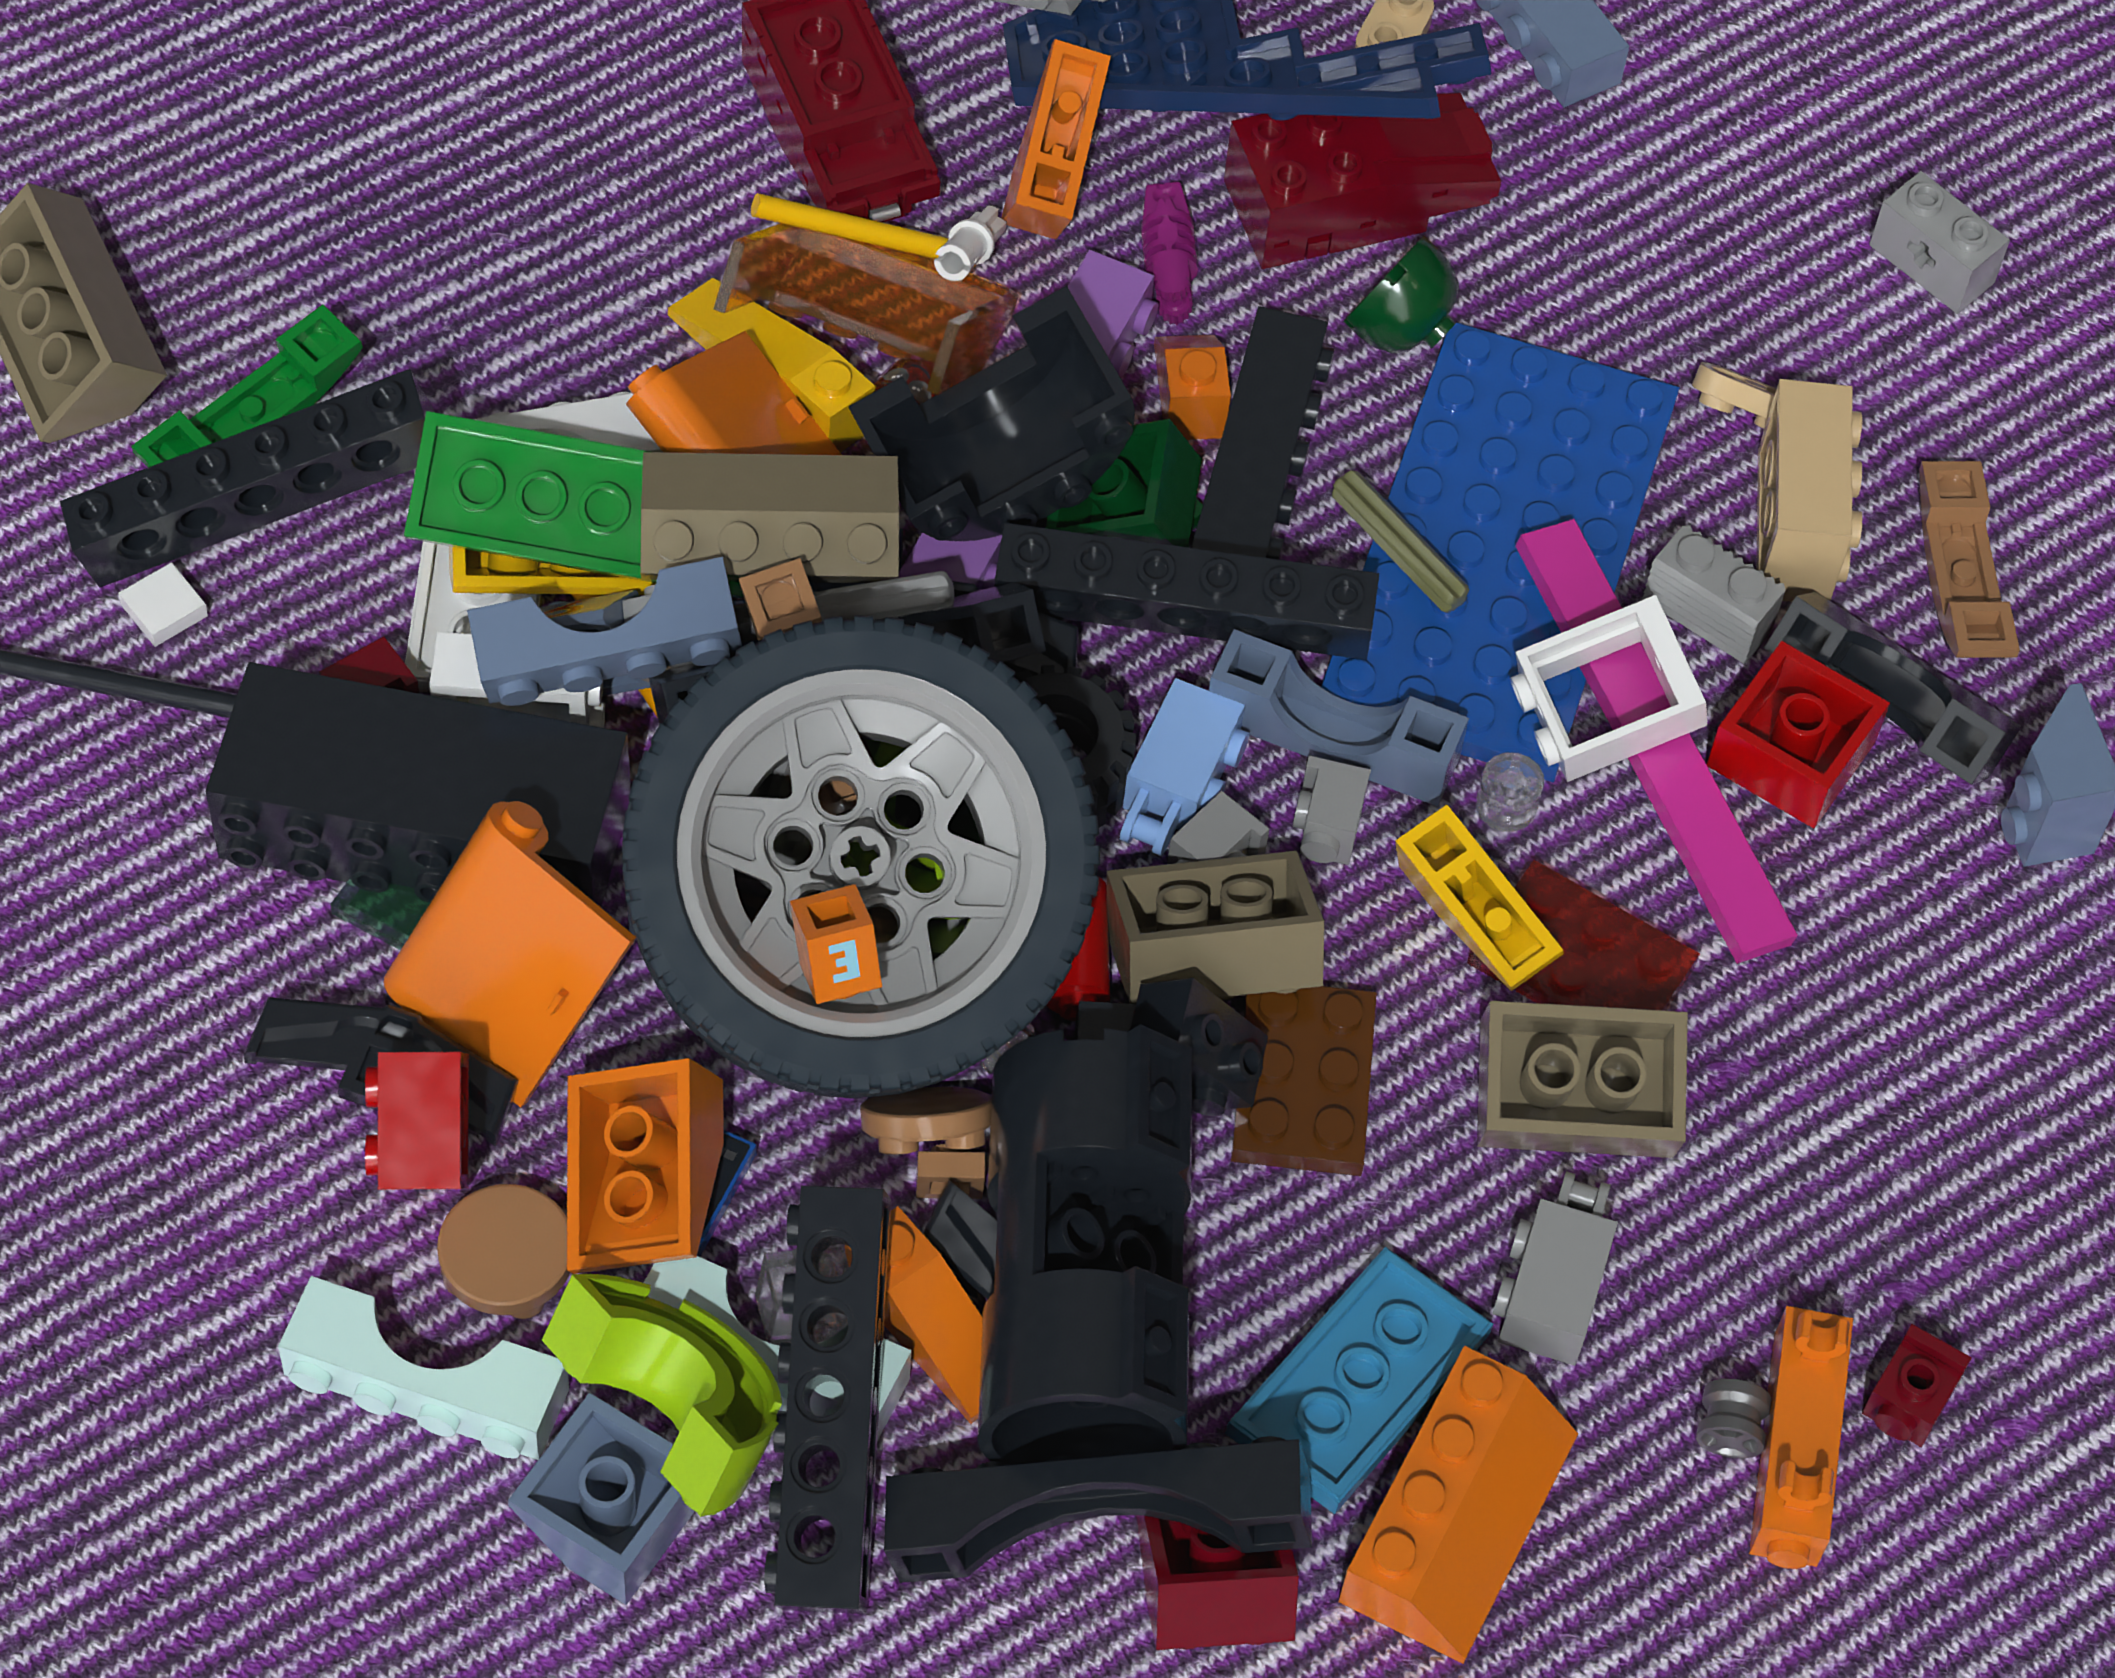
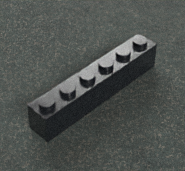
M1258 306L1191 548L1281 559L1284 539L1275 537L1278 524L1289 526L1291 522L1297 490L1288 488L1290 477L1302 478L1310 442L1301 440L1304 428L1315 430L1323 395L1313 393L1316 381L1328 382L1335 348L1324 346L1328 327L1327 321Z

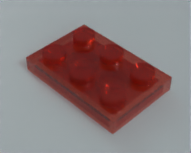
M1533 860L1514 887L1564 951L1562 956L1514 989V991L1535 1003L1666 1011L1696 967L1700 953L1536 860ZM1470 950L1467 964L1504 984Z

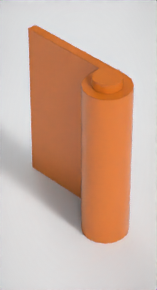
M746 331L664 372L658 365H654L639 375L628 386L633 396L627 401L626 406L663 453L842 455Z
M501 801L492 805L385 974L384 987L388 995L403 1010L422 1016L423 1021L519 1080L513 1102L521 1108L529 1101L635 941L636 936L539 856L549 837L548 830L538 811L520 801Z

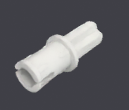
M987 206L982 212H975L969 219L961 220L952 227L949 233V240L937 250L935 255L939 257L934 259L936 270L943 278L950 281L962 280L970 273L974 265L982 264L991 257L994 251V243L1006 229V221L998 217V208Z

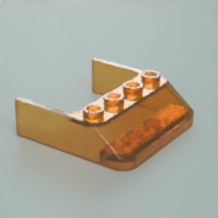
M779 223L734 240L713 309L725 314L754 301L767 300L770 301L768 307L779 314L793 318H802L804 313L823 320V329L834 335L855 339L860 334L878 341L877 349L887 355L900 359H911L912 355L933 362V372L927 391L939 395L984 368L1012 319L1019 295L1006 286L969 273L964 279L959 281L947 280L937 272L934 259Z

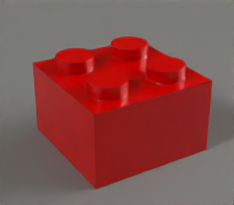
M1781 641L1719 725L1708 758L1707 767L1815 829L1876 743L1890 702Z
M378 1052V1066L366 1067L365 1074L366 1107L378 1108V1135H366V1176H378V1190L468 1188L469 1054L463 1052Z

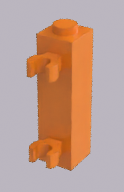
M1786 1306L1774 1334L1768 1393L1772 1400L1769 1414L1764 1420L1763 1431L1766 1437L1764 1448L1760 1455L1749 1554L1766 1557L1770 1563L1778 1567L1799 1569L1807 1565L1817 1567L1830 1541L1853 1318Z

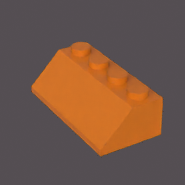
M1464 1345L1347 1569L1338 1601L1464 1664L1578 1436V1432L1526 1375Z

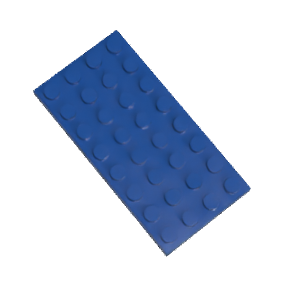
M1456 323L1445 336L1387 502L1469 586L1468 598L1451 613L1441 611L1373 540L1362 570L1380 573L1367 660L1332 655L1321 688L1346 701L1371 707L1396 705L1409 696H1413L1469 718L1461 755L1554 783L1559 763L1551 766L1546 764L1534 731L1542 728L1534 709L1523 712L1513 690L1510 677L1519 674L1516 651L1558 635L1561 631L1523 562L1516 544L1522 534L1575 519L1615 594L1680 387ZM1580 667L1543 681L1568 737L1587 681Z

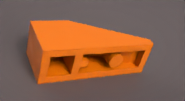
M1057 39L1052 42L1013 168L1001 219L1006 221V225L1056 240L1071 222L1111 56Z
M897 1206L891 1210L884 1326L903 1347L912 1350L911 1357L966 1420L972 1424L978 1419L982 1316L939 1251ZM846 1245L844 1273L849 1269L853 1258L851 1248Z

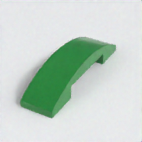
M322 304L276 338L279 349L277 355L191 419H188L179 410L131 446L132 451L149 468L310 407L331 388L351 365L363 348L362 342Z

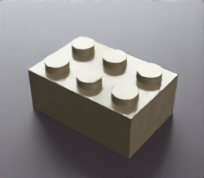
M1297 851L1106 871L1108 937L1129 1004H1136L1140 984L1194 978L1221 1000L1232 999L1239 995L1266 992L1292 993L1302 988L1323 986L1324 919Z
M1490 1001L1480 1020L1477 1147L1673 1158L1686 1142L1688 1012Z

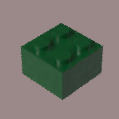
M1170 419L1133 425V433L1118 458L1092 485V492L1089 497L1076 506L1062 507L1047 516L1046 529L1189 548L1202 458Z

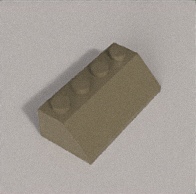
M26 183L0 213V355L39 440L46 443H52L132 415L165 379L167 374L83 199Z
M643 452L642 580H657L658 572L661 569L723 557L728 580L739 582V578L798 558L802 561L809 583H871L898 578V456Z

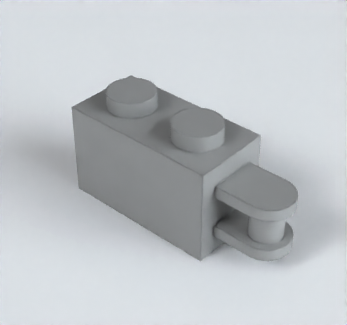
M1566 1171L1557 1203L1540 1199L1534 1222L1520 1219L1509 1257L1521 1260V1266L1517 1279L1503 1276L1492 1314L1505 1318L1498 1340L1499 1343L1576 1366L1618 1222L1602 1217L1611 1184L1601 1182L1599 1188L1574 1181L1576 1174Z

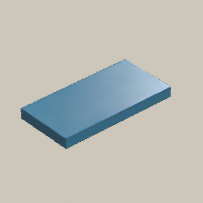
M1385 1247L1228 1422L1225 1434L1238 1444H1249L1257 1438L1266 1436L1280 1437L1285 1440L1299 1439L1310 1470L1311 1498L1335 1515L1438 1396L1464 1345L1476 1351L1490 1335L1493 1323Z

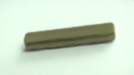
M1350 470L1335 481L1332 497L1441 611L1451 613L1467 600L1469 586L1358 471Z

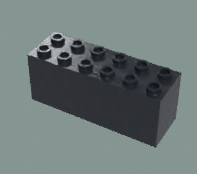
M248 662L205 791L218 857L227 859L232 864L242 868L256 869L261 866L290 871L295 876L305 880L318 881L327 878L353 883L358 888L373 893L390 890L416 895L421 900L431 903L492 805L501 801H520L538 811L548 830L549 840L539 856L598 906L602 907L623 831L625 812L629 805L627 732Z

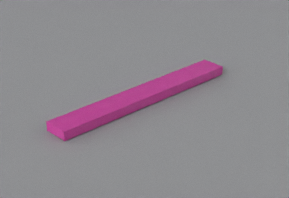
M1575 519L1520 535L1516 548L1561 633L1622 609ZM1641 642L1579 666L1613 730L1671 707ZM1690 733L1629 757V762L1735 962L1738 964L1791 946L1798 935Z

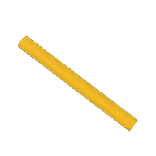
M759 193L754 196L751 205L752 217L932 259L939 257L935 255L937 250L949 240V238Z

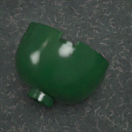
M1423 236L1343 322L1361 339L1382 351L1389 353L1408 352L1423 341L1432 349L1456 324L1448 315L1458 299L1459 282L1454 268L1443 253Z

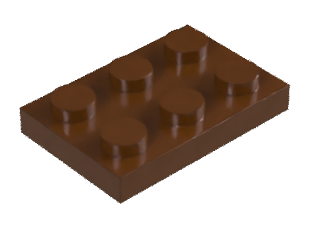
M1320 986L1302 988L1292 993L1266 992L1245 995L1244 1018L1268 1035L1263 1059V1071L1258 1081L1253 1107L1235 1109L1230 1162L1353 1176L1362 1175L1365 1159L1377 992Z

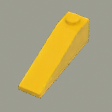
M711 278L668 307V316L705 350L746 331L840 453L864 436L848 406L875 392V385L834 348L714 278Z

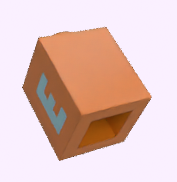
M856 884L790 901L799 963L816 1004L850 998L856 994L882 987L873 922Z

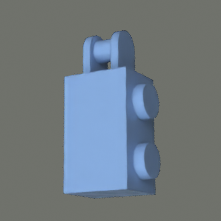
M1174 679L1127 775L1123 809L1129 810L1120 833L1121 841L1130 843L1134 838L1152 845V853L1162 856L1175 830H1180L1218 793L1224 792L1226 781L1220 778L1227 765L1234 768L1239 765L1249 740L1250 733L1241 730L1245 709L1244 704L1180 679Z

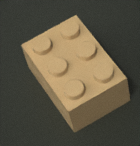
M1779 379L1758 448L1756 570H1763L1765 577H1774L1775 584L1784 583L1785 593L1782 601L1793 602L1796 596L1817 592L1831 601L1836 583H1845L1847 581L1850 567V548H1858L1860 543L1862 512L1852 510V497L1857 498L1860 492L1862 462L1852 460V448H1857L1860 442L1862 412L1852 411L1853 386Z

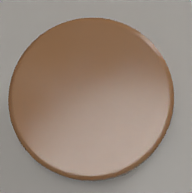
M923 1087L900 1094L874 1096L865 1100L860 1105L861 1128L869 1136L878 1139L879 1152L884 1154L897 1155L918 1151L919 1142L945 1140V1146L951 1149L976 1148L985 1145V1130L990 1127L992 1096L983 1091L961 1087Z
M498 1184L472 1192L451 1209L440 1228L437 1251L444 1286L448 1292L455 1295L464 1304L478 1311L493 1315H511L518 1319L532 1318L540 1313L544 1303L559 1292L569 1277L570 1272L567 1271V1217L555 1201L533 1188L517 1184Z

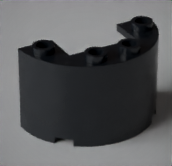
M1067 286L1012 316L1027 346L924 403L918 405L902 376L848 406L874 455L898 456L899 501L909 520L922 533L939 541H975L1002 535L1004 523L1034 527L1037 521L1051 515L1062 507H1073L1086 500L1092 492V485L1111 467L1131 437L1135 417L1132 397Z

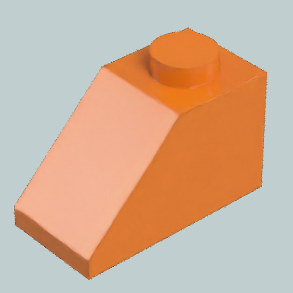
M1215 335L1155 337L1154 349L1163 420L1170 419L1186 440L1221 439L1228 417L1231 397L1225 347Z

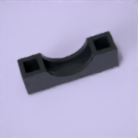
M1817 592L1795 597L1764 647L1773 653L1779 643L1784 641L1890 702L1886 717L1902 728L1916 742L1919 751L1971 785L1986 780L1991 776L2022 728L2021 725Z

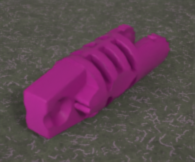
M1156 183L1147 185L1145 190L1143 220L1141 224L1145 272L1155 275L1154 285L1156 300L1159 304V315L1163 317L1164 321H1168L1170 325L1176 324L1178 326L1179 323H1184V320L1189 319L1193 306L1191 281L1197 276L1198 272L1194 222L1190 216L1181 183Z

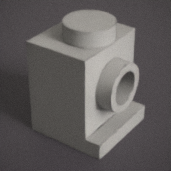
M1314 756L1308 757L1303 787L1300 791L1293 821L1294 828L1304 830L1300 854L1318 863L1337 862L1345 865L1350 864L1365 801L1370 769Z
M1221 791L1171 838L1167 864L1265 854L1269 828Z

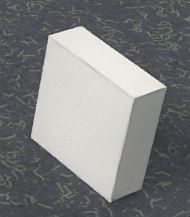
M172 562L118 593L121 606L154 647L208 617L206 604Z

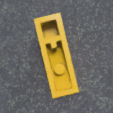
M1447 804L1395 840L1400 869L1434 912L1510 991H1513L1564 954L1561 946Z

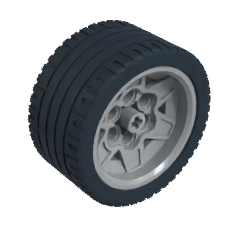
M855 615L854 620H843L842 616L823 618L822 622L813 624L812 621L793 625L792 630L784 633L782 629L764 635V638L756 643L752 641L737 649L736 656L730 660L726 657L711 667V671L707 675L701 676L688 688L686 698L683 700L679 698L670 709L667 718L662 724L660 723L651 738V747L643 754L628 797L629 805L625 812L622 841L625 895L640 952L657 987L666 997V1001L695 1035H699L706 1042V1045L731 1061L734 1065L756 1074L757 1077L798 1092L805 1091L818 1096L843 1098L900 1094L936 1084L957 1075L990 1056L1021 1032L1054 996L1056 990L1072 968L1073 958L1079 954L1094 910L1091 904L1092 899L1097 896L1099 882L1097 873L1098 866L1100 865V846H1096L1095 838L1099 834L1097 815H1094L1093 804L1095 802L1090 785H1085L1083 776L1086 774L1080 757L1075 756L1072 750L1073 743L1065 729H1059L1055 723L1056 715L1047 704L1043 705L1037 699L1038 693L1026 681L1021 683L1015 678V671L1002 661L997 663L989 657V652L975 644L973 647L962 643L963 638L947 631L945 634L936 632L933 626L916 622L915 626L904 624V619L885 617V620L873 619V616ZM861 739L886 742L906 750L886 766L877 767L873 764ZM788 760L792 785L791 796L786 799L752 797L762 782L776 768ZM832 781H841L848 784L856 795V805L852 811L839 816L827 813L821 807L818 799V792L823 785ZM900 794L912 797L921 809L920 822L913 828L905 830L897 829L890 825L884 814V805L887 800ZM963 799L975 821L980 844L956 836L948 830V822ZM788 830H796L803 833L812 845L811 856L799 865L782 863L776 857L773 850L774 841L781 833ZM859 842L863 851L875 850L878 858L871 861L869 875L860 876L856 867H843L841 860L848 856L850 843ZM916 858L933 860L942 872L940 887L930 893H920L913 890L905 878L907 864ZM734 869L766 882L771 887L770 896L752 924L744 911L738 895ZM856 884L867 910L873 907H883L891 911L897 919L898 930L896 936L888 942L876 943L882 987L856 994L850 998L816 1004L799 963L790 901L799 899L806 894H818ZM931 918H969L955 942L933 961L927 922Z

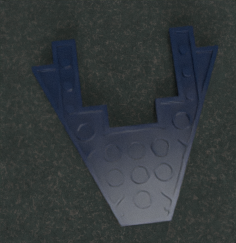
M1082 0L1071 15L1036 9L1003 24L1011 88L1016 106H1033L1051 45L1055 39L1111 56L1099 104L1101 109L1150 110L1153 112L1268 114L1274 120H1289L1297 115L1433 119L1441 117L1435 86L1447 83L1455 85L1464 84L1476 77L1492 74L1489 54L1480 23L1306 59L1298 27L1240 39L1233 0H1106L1104 2Z

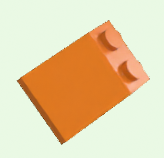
M690 1058L568 1076V1272L576 1274L697 1257L724 1144L722 1078Z

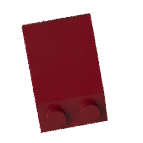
M1136 1515L1146 1602L1156 1650L1194 1649L1197 1647L1242 1644L1261 1645L1273 1642L1295 1641L1299 1575L1292 1549L1241 1553L1216 1536L1181 1522Z

